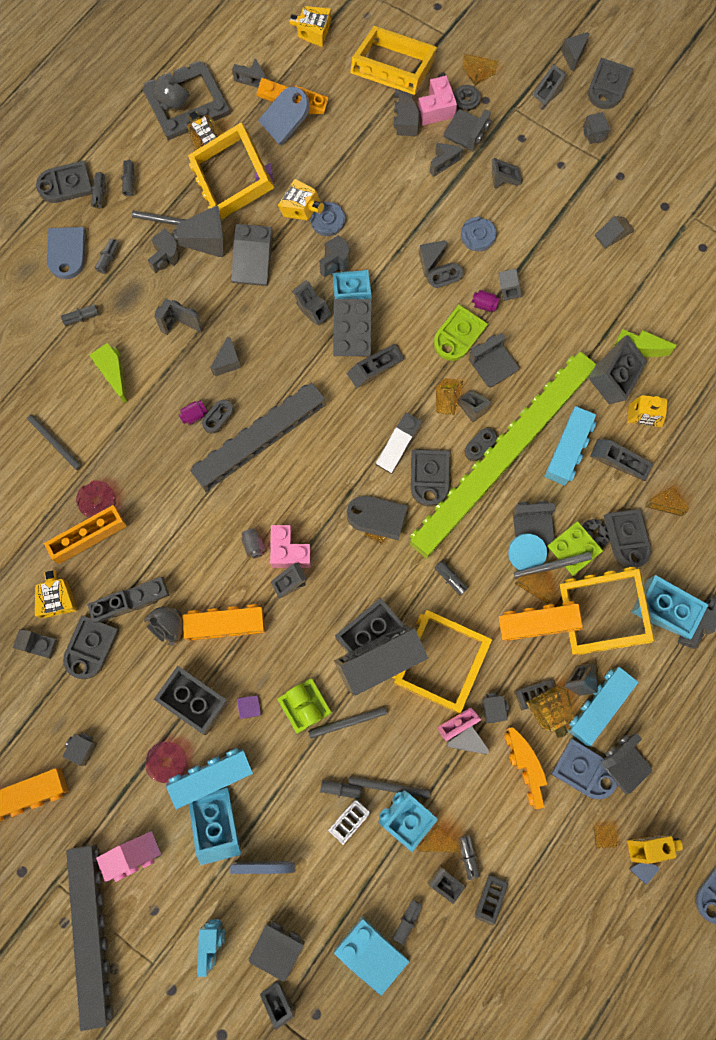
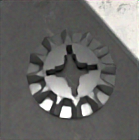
M462 85L454 91L453 95L460 110L464 108L468 111L470 108L474 109L476 105H479L480 93L475 87Z
M592 519L582 525L591 537L593 536L591 531L599 528L598 534L601 537L597 536L593 540L600 548L606 546L610 541L607 527L602 520Z

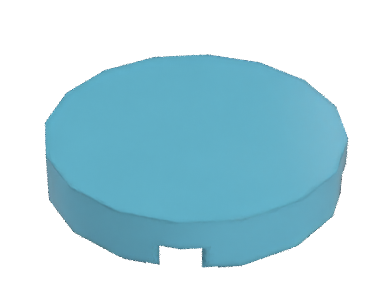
M529 533L520 534L509 544L508 558L511 564L518 570L544 564L547 557V548L543 540L538 536Z

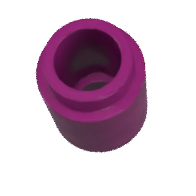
M479 290V293H474L472 303H475V308L495 312L500 298L496 297L495 294Z
M201 400L193 401L180 409L179 417L183 424L187 423L190 426L204 418V415L208 412Z

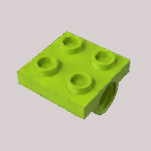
M578 521L547 546L558 560L587 552L591 553L593 560L603 552ZM592 560L565 566V568L573 576Z
M312 678L293 687L277 698L297 734L332 714Z

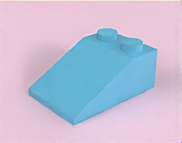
M656 575L649 578L645 584L652 624L687 639H692L708 604ZM638 597L631 613L643 619Z
M228 788L217 790L189 803L195 851L200 865L242 855Z
M364 916L358 920L334 949V954L381 996L410 962Z

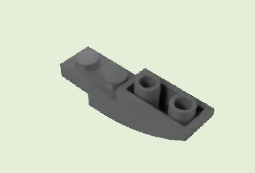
M159 577L129 590H121L87 605L92 622L96 623L155 604V601L170 595L164 577Z

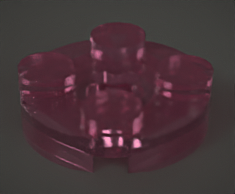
M92 481L90 484L79 489L76 503L81 513L90 518L112 505L115 506L116 497L108 484L102 481ZM99 496L100 502L94 505V502L91 501L92 498Z
M160 742L148 751L145 768L153 780L168 783V779L177 774L183 775L187 768V757L182 747L178 744ZM163 757L171 759L170 767H162Z

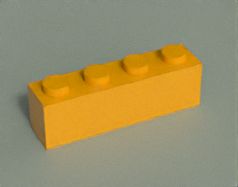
M112 505L50 539L44 545L52 560L57 564H61L126 528L127 525L119 510Z
M570 601L562 603L563 606L560 607L545 605L541 610L526 608L523 609L522 613H515V611L504 612L503 616H499L502 640L512 641L584 630L580 605Z
M257 604L247 605L245 609L233 606L227 607L225 611H219L218 608L208 609L206 613H200L198 610L188 611V614L182 615L184 639L192 641L265 633L263 609L258 607Z
M55 768L0 789V822L4 821L3 817L11 814V817L23 814V809L31 807L32 810L41 807L46 800L50 799L53 802L62 799L63 794L69 792L62 768Z

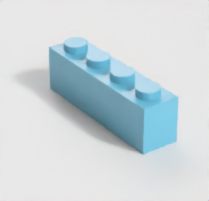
M577 406L574 407L544 475L545 478L564 486L568 481L572 482L576 473L573 470L575 464L579 465L583 457L580 452L582 448L585 449L590 440L587 437L588 433L593 432L597 422L594 421L596 414Z
M620 667L608 670L604 676L606 679L604 683L597 685L598 693H593L592 699L590 701L587 699L580 708L582 710L580 715H575L568 724L570 728L567 731L586 746H591L638 684L637 680Z
M231 749L226 752L227 756L220 759L219 756L208 760V764L201 768L197 765L190 768L188 774L183 776L177 774L169 778L166 788L175 809L253 774L243 749Z

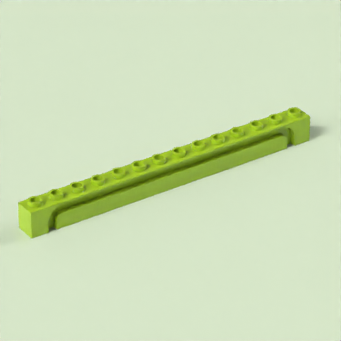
M579 352L576 356L572 355L566 362V368H560L554 376L556 379L553 382L549 381L543 388L544 392L541 395L537 394L533 398L531 407H525L519 415L521 418L518 421L514 420L507 428L509 431L506 434L502 433L497 438L495 447L492 448L490 446L484 453L485 458L482 461L478 460L471 468L473 471L469 475L466 473L459 481L461 483L457 489L453 487L447 494L449 498L445 502L441 501L436 506V512L433 516L428 515L422 522L424 526L420 530L416 529L410 535L409 545L428 559L439 544L444 541L589 378L596 363L582 352Z

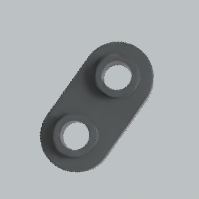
M451 262L431 269L427 274V281L431 286L439 288L460 280L463 275V269L457 263ZM438 274V277L433 279V276Z
M227 400L216 402L202 420V426L207 433H217L233 414L232 404ZM227 409V412L221 413V410ZM211 423H215L214 427H209Z
M489 428L482 429L467 444L464 452L466 458L470 461L480 460L487 449L494 445L496 441L495 432ZM484 435H489L490 439H485ZM476 448L478 452L474 453L471 449Z

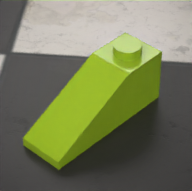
M106 343L89 354V356L123 403L127 402L123 368L118 358L121 355L115 346L111 348Z

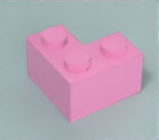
M447 76L431 79L429 96L418 98L419 118L422 126L451 119L456 113L457 103Z
M271 525L270 564L272 568H288L294 563H299L301 568H311L310 544H292L291 525Z
M151 831L119 845L96 859L105 882L113 878L117 882L139 871V865L142 864V867L145 868L155 863L154 858L160 856L161 853Z

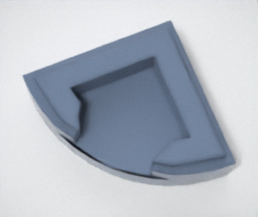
M637 863L629 868L646 885L660 869L654 864Z

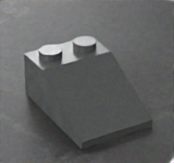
M236 224L233 246L232 283L267 286L274 239L272 227Z
M626 335L596 364L589 376V380L608 404L626 401L647 364V360L630 337Z

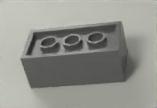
M403 625L334 660V663L346 689L356 696L428 659V656L415 628Z

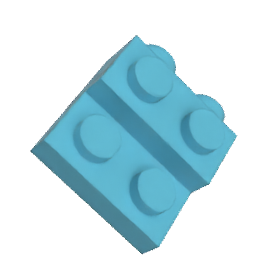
M368 270L332 273L335 299H371Z
M403 790L402 793L398 792L394 795L392 799L393 804L389 809L385 808L382 810L378 823L413 852L438 819L408 792Z
M208 920V923H205L199 929L197 977H206L213 969V966L216 965V952L222 947V943H225V929H222L221 920Z

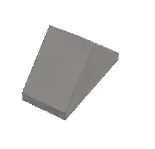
M472 726L446 744V747L480 754H488L489 752Z

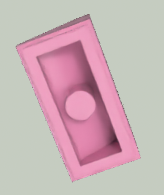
M470 707L438 726L437 729L441 737L447 741L478 723L481 719Z

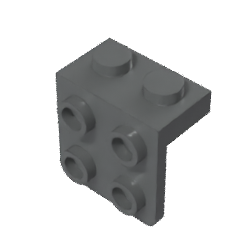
M485 109L481 117L478 118L463 110H457L444 132V138L474 151L477 144L481 143L485 130H488L491 125V112Z
M165 299L162 305L157 307L154 317L159 329L166 335H168L176 321L199 332L203 329L198 313L192 308L186 309L182 307L176 300L170 301Z
M502 333L497 336H490L482 345H475L471 349L469 356L470 363L487 387L490 388L518 371L517 364L503 346L506 338Z
M539 501L537 504H529V502L518 503L512 511L515 537L520 534L529 533L542 539L546 546L553 542L552 514L555 512V503H549L548 501Z
M637 733L628 736V734L624 735L618 740L619 744L609 749L605 753L607 756L600 762L625 794H630L652 772L649 764L634 748L642 740Z
M267 921L249 957V962L277 979L285 981L305 941L296 932L291 931L289 933L284 930L281 924L272 921V923Z

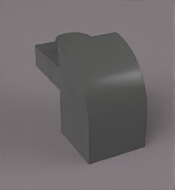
M164 228L151 239L154 248L158 252L149 258L148 262L155 273L163 270L169 262L175 266L180 257L173 235Z
M337 235L324 243L325 257L319 260L320 274L324 277L334 273L337 269L344 273L350 264L349 246L345 240Z
M305 280L292 291L297 299L296 304L299 309L315 324L320 325L332 315L325 300L316 295L309 281Z

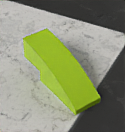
M624 329L621 330L614 344L615 346L624 336L628 335L644 357L670 356L676 347V344L643 330L638 336Z

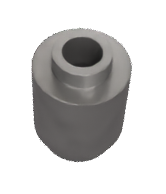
M255 528L242 532L241 540L246 555L253 559L262 556L265 547L260 533Z

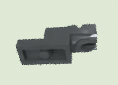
M716 595L708 599V609H706L692 639L680 636L679 644L696 649L705 634L709 635L715 632Z

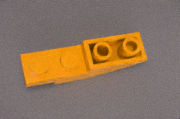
M261 78L256 96L274 102L279 94L289 87ZM295 86L304 91L309 98L310 109L308 114H324L328 97ZM298 95V96L296 97V99H295V103H296V104L301 101V99H302V96H301V95Z
M513 727L507 728L504 738L506 745H510L511 749L509 754L510 763L512 766H515V769H524L522 779L524 785L527 784L529 793L526 794L530 806L532 805L533 809L545 808L540 786L547 785V781L540 762L521 734Z

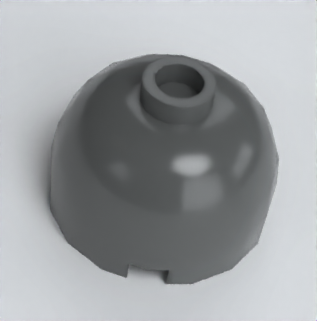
M158 77L154 88V95L160 102L159 106L167 111L170 109H181L190 96L189 92L180 85L169 82L167 78Z
M155 608L144 619V622H149L147 628L155 637L162 642L164 639L169 641L167 645H174L183 634L182 614L176 608Z

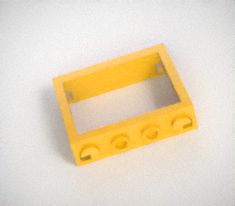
M373 26L352 57L350 73L415 95L434 63L437 47ZM375 44L422 60L423 62L417 72L413 74L366 58L365 56L372 45Z
M242 122L188 155L191 161L189 166L197 175L195 179L198 185L203 188L202 195L210 204L208 208L219 206L220 220L275 188L250 133ZM242 139L260 180L222 203L217 204L200 164Z
M629 567L620 573L608 571L604 573V576L588 575L584 576V580L577 581L576 578L567 579L565 583L560 584L564 603L570 602L569 590L635 578L646 634L579 645L577 633L572 631L569 632L573 655L656 642L642 571L640 569Z
M426 610L425 615L420 614L416 623L420 625L417 630L419 639L430 619L481 642L455 704L403 680L402 678L406 670L392 678L395 679V685L460 714L492 639Z

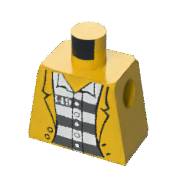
M305 6L300 16L292 14L290 25L297 27L298 37L323 47L331 23V9Z
M294 179L278 207L283 217L309 220L314 212L322 213L324 204L320 202L315 189Z
M639 396L628 405L627 422L663 427L666 418L667 399L658 396Z
M56 571L45 572V583L35 586V616L44 619L78 611L68 582L64 579L58 580Z
M656 835L627 840L631 862L651 864L674 859L677 856L676 851H681L683 848L681 840L679 838H672V836Z

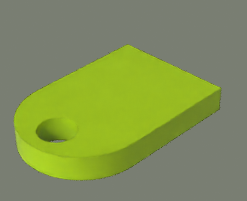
M458 304L435 335L434 349L436 353L448 361L462 359L486 330L488 323ZM449 346L451 347L452 351L450 353H445L442 350V347Z

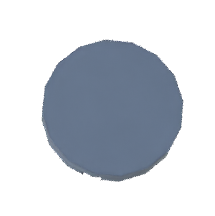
M323 202L324 209L322 213L314 212L310 217L311 226L316 233L322 236L336 235L344 227L345 214L339 205L333 202Z
M474 217L464 223L461 230V240L468 249L478 252L485 251L495 242L496 229L490 220Z

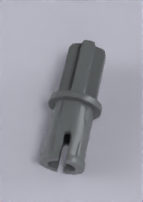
M131 160L123 161L121 180L122 194L125 196L133 195L135 176H133L134 163Z
M102 172L95 173L94 185L91 188L93 192L91 206L96 208L97 202L98 209L102 208L103 194L106 192L104 189L105 174Z
M111 238L108 241L104 251L100 252L101 256L94 267L96 271L105 274L108 265L114 260L113 255L119 245V242Z
M95 304L82 309L76 308V311L62 315L61 320L67 326L78 321L84 322V319L98 316L99 314Z
M440 561L435 566V570L446 580L445 583H448L459 596L469 588L457 576L458 573H454L444 561Z
M322 779L320 793L338 795V798L343 796L359 799L361 788L342 784V781L337 783Z
M469 835L459 837L463 856L461 860L465 864L467 879L472 880L473 877L477 879L481 875L471 837Z
M415 900L410 902L404 916L400 918L401 923L393 936L394 940L405 945L412 927L415 928L416 926L414 923L422 909V905Z

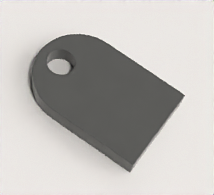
M601 58L588 90L590 102L601 109H611L617 106L621 101L633 68ZM599 97H604L607 101H601Z
M85 161L47 169L39 175L36 181L39 195L50 203H59L93 193ZM50 185L48 190H42L43 186Z
M412 450L410 489L413 498L419 504L428 507L436 506L446 498L449 490V451ZM431 492L435 498L432 501H428L424 498V494Z
M360 496L349 503L347 520L353 528L359 531L399 541L407 506L374 497ZM359 509L361 513L355 514L352 510Z
M641 510L605 514L604 519L616 560L626 568H638L647 563L650 558L651 548ZM631 554L636 556L637 563L632 561Z
M81 615L64 653L63 663L66 671L78 679H90L96 676L102 670L119 630L101 622L93 623L91 618ZM79 663L85 665V670L81 674H77L75 671V667Z

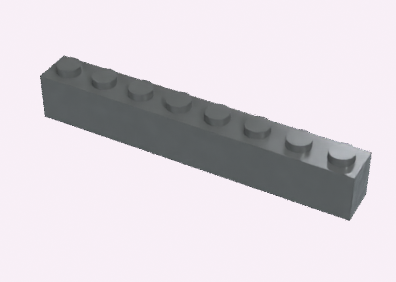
M312 382L309 385H303L295 395L288 396L281 405L271 408L263 418H257L252 426L242 429L238 436L225 441L221 448L211 451L203 461L196 462L192 469H190L192 475L205 492L209 491L325 407V398Z
M97 844L66 850L80 1031L107 1027L114 1017L113 1005H110L109 996L112 994L111 982H108L107 975L110 972L109 959H106L105 951L108 949V939L104 937L106 916L105 914L102 915L104 894L100 891V884L103 877L101 870L99 871L96 859L101 856L100 850L97 849Z

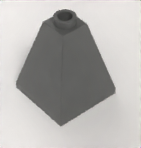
M214 206L176 225L177 229L173 230L174 241H178L179 246L223 257V234L219 206Z

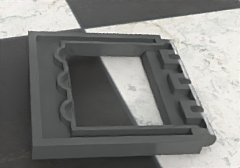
M200 60L189 64L190 69L184 66L174 70L173 76L170 72L162 75V77L169 79V82L173 84H180L201 75L214 100L176 117L167 119L163 109L159 106L160 103L154 95L156 80L152 79L143 83L145 86L142 88L168 141L190 132L191 129L193 131L194 128L191 123L205 116L209 124L231 115L206 64H201ZM196 111L199 117L192 120L189 114Z

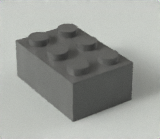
M334 299L333 356H371V299Z
M380 598L335 635V639L349 653L404 624Z
M179 666L175 668L153 699L203 735L208 734L230 702Z

